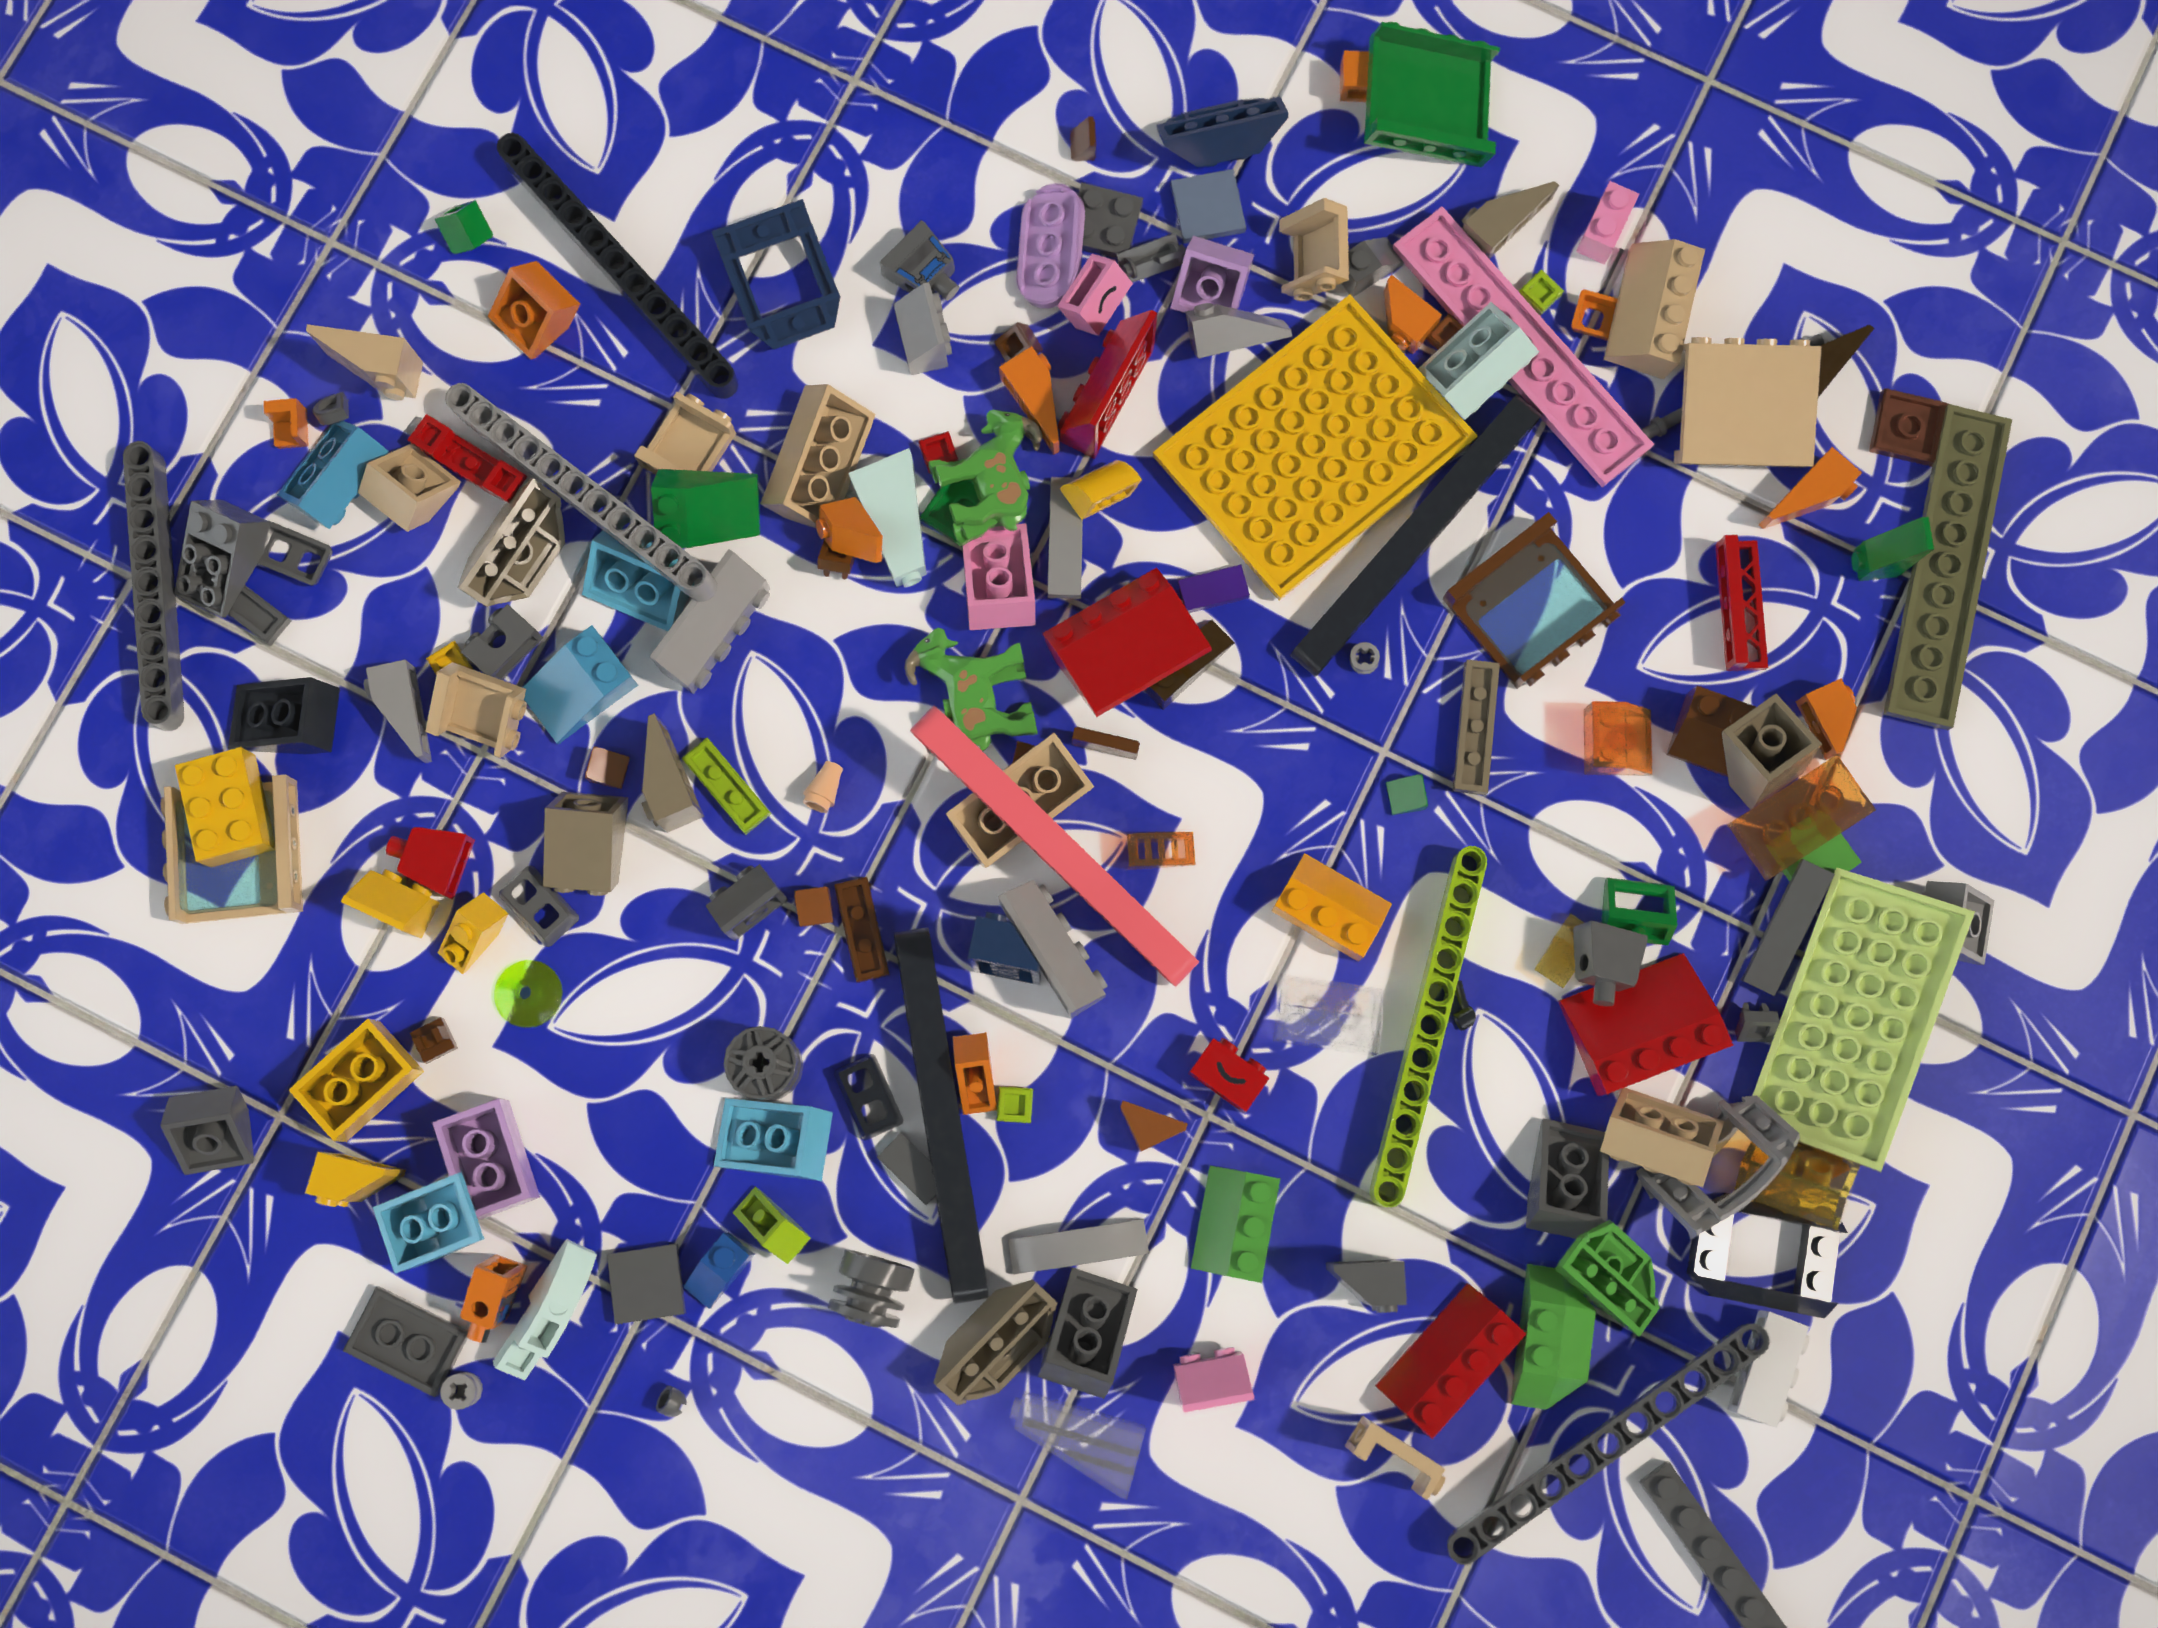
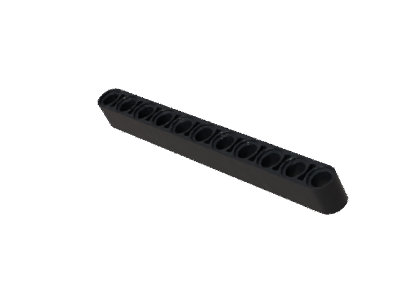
M506 133L501 136L497 143V151L512 175L709 391L721 399L733 396L738 389V380L730 363L522 136L516 133ZM520 150L516 156H510L512 152ZM541 173L537 178L530 179L532 174ZM562 195L558 200L550 201L553 196ZM576 217H582L580 222L575 224L570 223L572 219ZM597 239L603 240L600 245L591 246L593 241ZM624 262L620 268L611 269L614 263ZM638 284L645 285L638 292L632 291V288ZM657 307H666L663 313L658 315L652 314ZM677 330H687L682 337H673ZM700 352L708 353L703 360H693L695 355ZM720 375L729 376L727 381L722 384L714 383L715 379Z
M1516 395L1290 654V657L1316 677L1542 417V414L1520 396Z
M928 927L895 932V948L929 1158L933 1166L932 1174H934L936 1184V1202L952 1299L954 1304L986 1299L989 1297L930 933Z

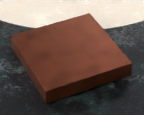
M1884 388L1880 393L1869 452L1932 467L1936 460L1945 409L1948 403Z

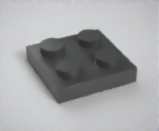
M1081 183L1078 196L1085 207L1082 250L1117 259V253L1131 248L1143 205V198Z

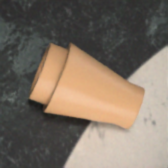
M825 761L821 770L803 792L805 795L803 803L821 813H827L830 807H834L843 768L834 762Z

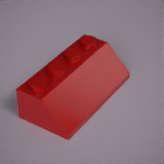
M1466 1283L1375 1384V1387L1425 1435L1433 1439L1524 1338L1526 1333L1500 1308L1469 1283Z

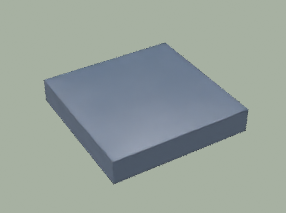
M1234 169L1171 180V189L1183 244L1190 243L1193 236L1207 240L1246 233V224Z

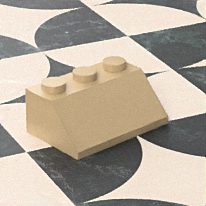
M1623 1088L1610 1116L1600 1152L1608 1154L1617 1161H1628L1640 1165L1649 1172L1663 1173L1677 1178L1683 1184L1703 1187L1725 1121L1628 1088Z

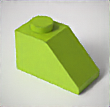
M756 1186L732 1212L764 1248L787 1265L811 1239L794 1219Z

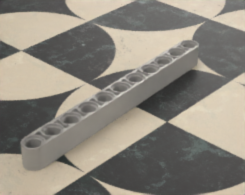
M458 383L448 389L445 395L446 404L462 422L693 600L704 602L714 596L717 591V582L701 562L469 385ZM582 488V490L579 493L575 494L577 490ZM606 505L602 511L598 512L602 506ZM630 523L626 529L621 530L624 525ZM654 541L649 548L645 549L649 542ZM678 559L675 565L668 567L673 560ZM702 577L700 583L692 586V584L697 578Z

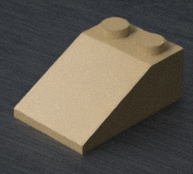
M307 324V333L329 357L382 392L384 396L393 400H404V397L416 399L423 361L405 338Z

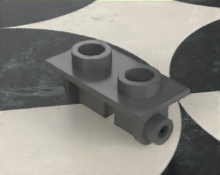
M1176 233L1119 252L1116 254L1119 267L1133 283L1182 265V258L1185 256L1186 250L1183 244H1178Z

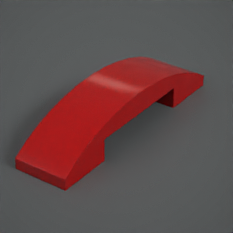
M428 414L424 416L407 439L411 444L452 472L507 503L511 501L528 477L505 461L494 458L458 436L451 428Z

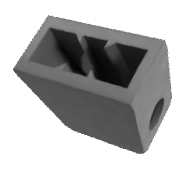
M1589 921L1575 926L1573 929L1575 978L1578 982L1595 986L1594 1004L1613 1006L1615 991H1622L1636 985L1648 936L1596 921Z

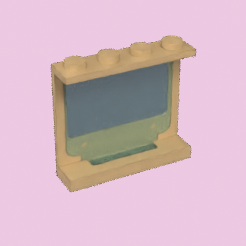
M285 774L272 776V782L262 783L275 839V850L212 868L195 860L180 790L171 786L164 787V797H162L160 804L162 814L165 817L166 828L162 832V844L166 849L167 863L163 866V876L168 883V896L165 897L164 908L170 921L179 924L303 912L297 780Z

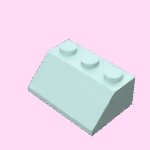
M1490 302L1422 364L1418 370L1465 420L1472 413L1476 412L1489 397L1500 390L1521 368L1527 366L1531 359L1539 353V350L1514 321L1495 304Z

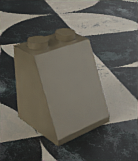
M1774 694L1723 730L1722 739L1729 786L1752 811L1802 775L1821 747L1822 743L1777 694Z
M561 792L545 807L543 887H552L554 891L560 893L587 890L588 894L594 896H602L612 892L619 883L628 797Z

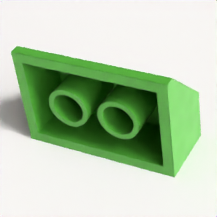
M1209 1166L1191 1269L1262 1283L1280 1178Z

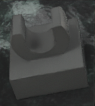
M1744 1003L1735 1029L1737 1042H1772L1780 1023L1777 1011H1769L1765 1003H1761L1759 1011H1750L1748 1003Z

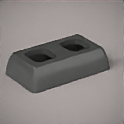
M269 521L264 553L258 564L311 586L317 585L332 556L331 546ZM276 540H282L291 544V549L283 562L269 557V553ZM306 552H311L321 557L313 574H308L298 569Z
M534 866L525 867L499 891V897L545 947L552 946L579 921V915L558 892L554 891V888L543 887V876ZM529 880L537 892L527 903L521 905L513 897L512 891L522 881ZM546 904H551L559 913V918L547 929H543L535 921L534 916Z

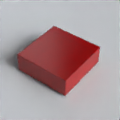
M949 431L918 441L929 474H931L929 461L954 462L959 460Z

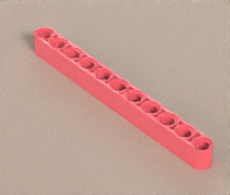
M933 705L910 729V732L1173 986L1177 987L1199 963L1171 933L937 707Z

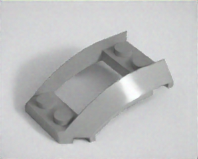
M1757 1095L1742 1097L1743 1102L1729 1104L1723 1099L1718 1102L1719 1108L1711 1116L1725 1121L1713 1157L1728 1143L1738 1129L1769 1157L1752 1177L1724 1199L1715 1204L1697 1185H1686L1678 1181L1677 1178L1663 1173L1645 1171L1643 1168L1636 1171L1650 1199L1656 1198L1688 1230L1690 1240L1734 1215L1756 1198L1788 1162L1800 1139L1799 1132Z

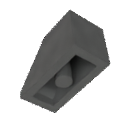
M1387 237L1364 240L1348 251L1349 280L1341 284L1352 297H1355L1404 265V262L1392 249L1393 246Z

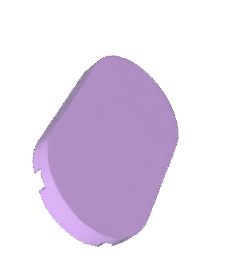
M1059 183L1045 185L1037 190V194L1032 200L1029 198L1024 205L1021 217L1017 286L1021 294L1031 305L1043 309L1057 307L1081 271L1085 207L1076 192L1070 187Z

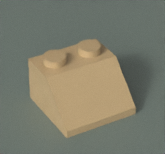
M409 444L368 462L358 493L408 532L429 522L459 488L461 481L416 446Z

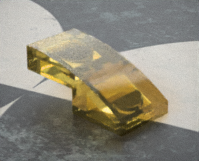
M1571 913L1568 914L1534 968L1535 971L1562 989L1575 972L1573 929L1575 926L1584 923Z

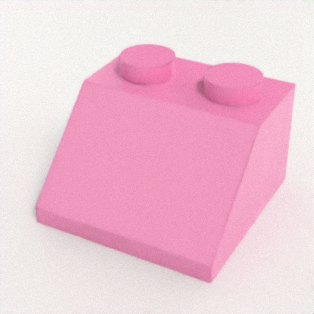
M1234 1347L1214 1350L1215 1357L1201 1359L1200 1353L1179 1357L1180 1363L1173 1364L1180 1405L1184 1413L1254 1400L1249 1373L1242 1352L1235 1353Z

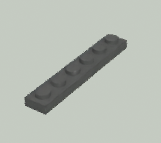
M1665 1461L1638 1481L1742 1628H1787L1670 1462Z

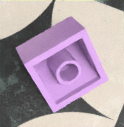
M1193 236L1186 248L1171 309L1186 313V311L1194 310L1195 306L1203 303L1218 304L1238 309L1254 254Z

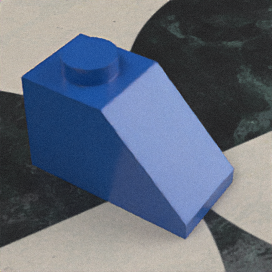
M730 1232L723 1233L700 1260L684 1288L707 1308L711 1309L756 1254Z

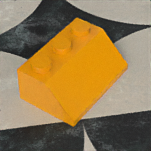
M1304 853L1271 911L1359 962L1364 958L1379 932L1392 903Z

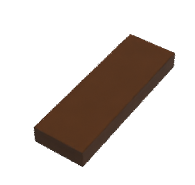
M863 877L834 884L856 982L861 983L890 976L868 878Z

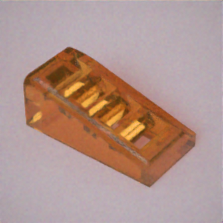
M1193 832L1130 833L1126 836L1129 870L1196 865ZM1184 840L1185 858H1179L1178 841ZM1165 841H1171V859L1165 858ZM1151 842H1158L1159 859H1152ZM1138 843H1144L1145 859H1139Z

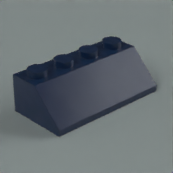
M986 912L985 917L976 916L968 954V960L973 971L1040 985L1041 974L1039 964L1012 923L1007 922L1006 916Z

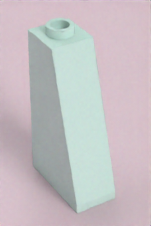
M908 448L848 473L858 500L883 535L882 555L896 587L915 585L922 580V576L927 575L914 463Z

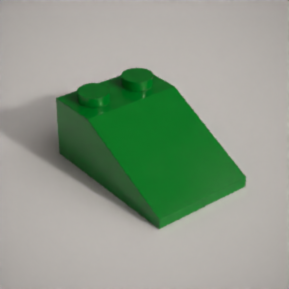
M658 469L651 486L654 527L681 548H692L760 536L758 474Z

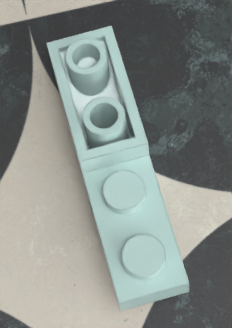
M568 1239L565 1240L528 1296L531 1302L530 1306L493 1360L495 1369L526 1380L540 1357L548 1358L582 1296L597 1256L595 1251Z

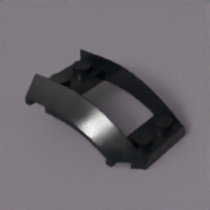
M1723 1193L1722 1196H1719L1713 1199L1712 1201L1716 1204L1720 1200L1727 1197L1729 1193ZM1754 1198L1737 1212L1802 1225L1793 1294L1724 1281L1734 1215L1691 1240L1687 1274L1696 1284H1700L1709 1293V1296L1823 1319L1839 1304L1831 1302L1840 1233L1848 1234L1839 1215Z

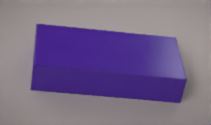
M1241 564L1180 579L1177 583L1182 602L1189 613L1249 599L1250 597Z

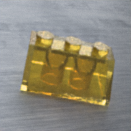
M1752 1141L1741 1161L1734 1191L1752 1177L1769 1158ZM1798 1142L1781 1171L1752 1201L1813 1221L1818 1225L1838 1230L1861 1165Z

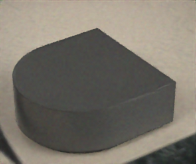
M344 392L325 397L314 406L313 414L321 425H330L348 419L349 401Z

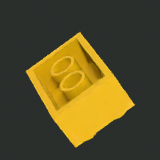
M239 747L175 765L196 862L212 868L275 850L274 834L255 754Z
M367 1019L295 1083L289 1091L333 1141L347 1142L416 1080L424 1070L380 1021Z

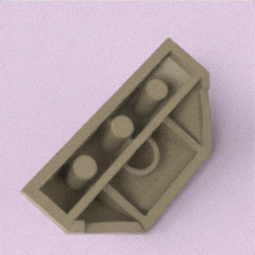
M531 478L514 495L509 503L506 502L468 557L457 588L485 607L529 598L565 545L560 497L534 478Z
M1034 1279L995 1290L946 1341L933 1383L957 1405L964 1404L968 1400L980 1399L999 1393L1048 1342L1053 1322V1311L1056 1310L1057 1302Z

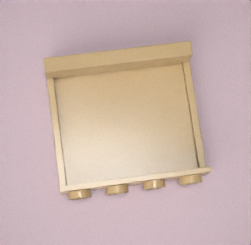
M1693 337L1691 338V343L1684 344L1685 367L1680 450L1674 451V464L1769 467L1814 466L1821 346H1810V340H1790L1789 345H1777V339H1757V345L1744 344V338H1725L1724 344L1711 343L1712 338Z

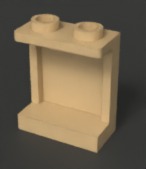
M1322 198L1279 220V232L1293 236L1294 280L1282 285L1283 294L1292 296L1297 301H1308L1314 295L1323 291H1331L1337 285L1349 280L1347 206L1327 198Z
M676 392L673 396L675 405L649 446L646 448L641 445L634 457L640 467L654 475L657 474L658 469L713 471L736 435V431L731 423L732 419L718 409L712 412L703 407L704 403L692 394L688 393L684 396Z
M452 662L437 672L425 732L439 736L447 730L495 748L494 756L501 758L509 751H513L520 740V732L517 729L519 721L523 718L527 708V702L524 701L526 689Z
M1361 1417L1345 1447L1366 1462L1375 1444L1378 1443L1420 1470L1411 1487L1412 1490L1425 1500H1428L1431 1494L1436 1496L1445 1483L1446 1477L1442 1475L1446 1469L1366 1417Z

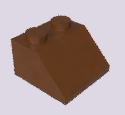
M1700 686L1694 687L1685 696L1666 755L1728 777L1722 732L1756 708V706Z

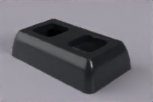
M869 1054L834 1071L836 1081L862 1140H869L903 1124V1117L876 1055ZM865 1068L870 1073L873 1085L870 1088L855 1093L849 1084L848 1076ZM875 1100H881L887 1113L886 1117L873 1124H867L861 1111L862 1107Z

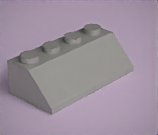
M730 549L727 550L711 572V575L717 582V591L714 596L704 602L691 599L650 655L652 661L663 674L693 694L698 688L702 689L706 686L712 676V672H710L717 661L722 662L728 656L733 639L736 635L741 636L747 630L751 622L749 618L756 608L761 609L770 596L768 592L770 587L767 580Z
M1031 880L998 896L1001 908L1038 962L1041 972L1071 1019L1106 997L1103 989L1108 987L1098 970L1092 972L1085 961L1090 958L1080 941L1074 944L1067 932L1072 929L1062 913L1056 915L1049 904L1054 900L1044 884L1038 887L1035 881Z

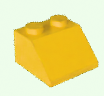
M386 869L383 870L382 874L370 870L341 900L342 903L421 939L440 902L430 898L433 891L416 883L413 884L412 888L400 884L403 877Z
M317 1152L305 1193L317 1196L315 1202L322 1205L348 1207L349 1202H362L404 1177L406 1170L342 1153Z

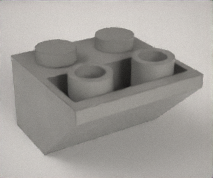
M930 282L923 283L894 303L896 318L911 375L948 367L947 355L952 354L947 324L944 322L939 293L932 294Z

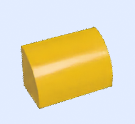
M1115 460L1060 487V491L1080 519L1083 520L1131 496L1142 478L1129 464Z

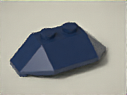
M1274 96L1269 99H1241L1180 113L1169 118L1166 122L1156 124V128L1164 147L1197 167H1211L1220 162L1246 159L1250 155L1261 153L1289 118V113L1280 96Z

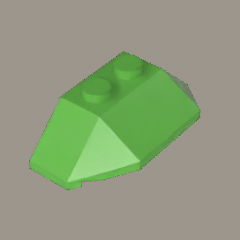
M1610 1220L1579 1235L1555 1268L1558 1273L1594 1305L1639 1337L1659 1310L1658 1298L1655 1297V1277L1651 1257Z
M1527 1264L1519 1325L1526 1335L1517 1344L1510 1404L1547 1410L1588 1381L1596 1310L1586 1297L1558 1273L1555 1268Z

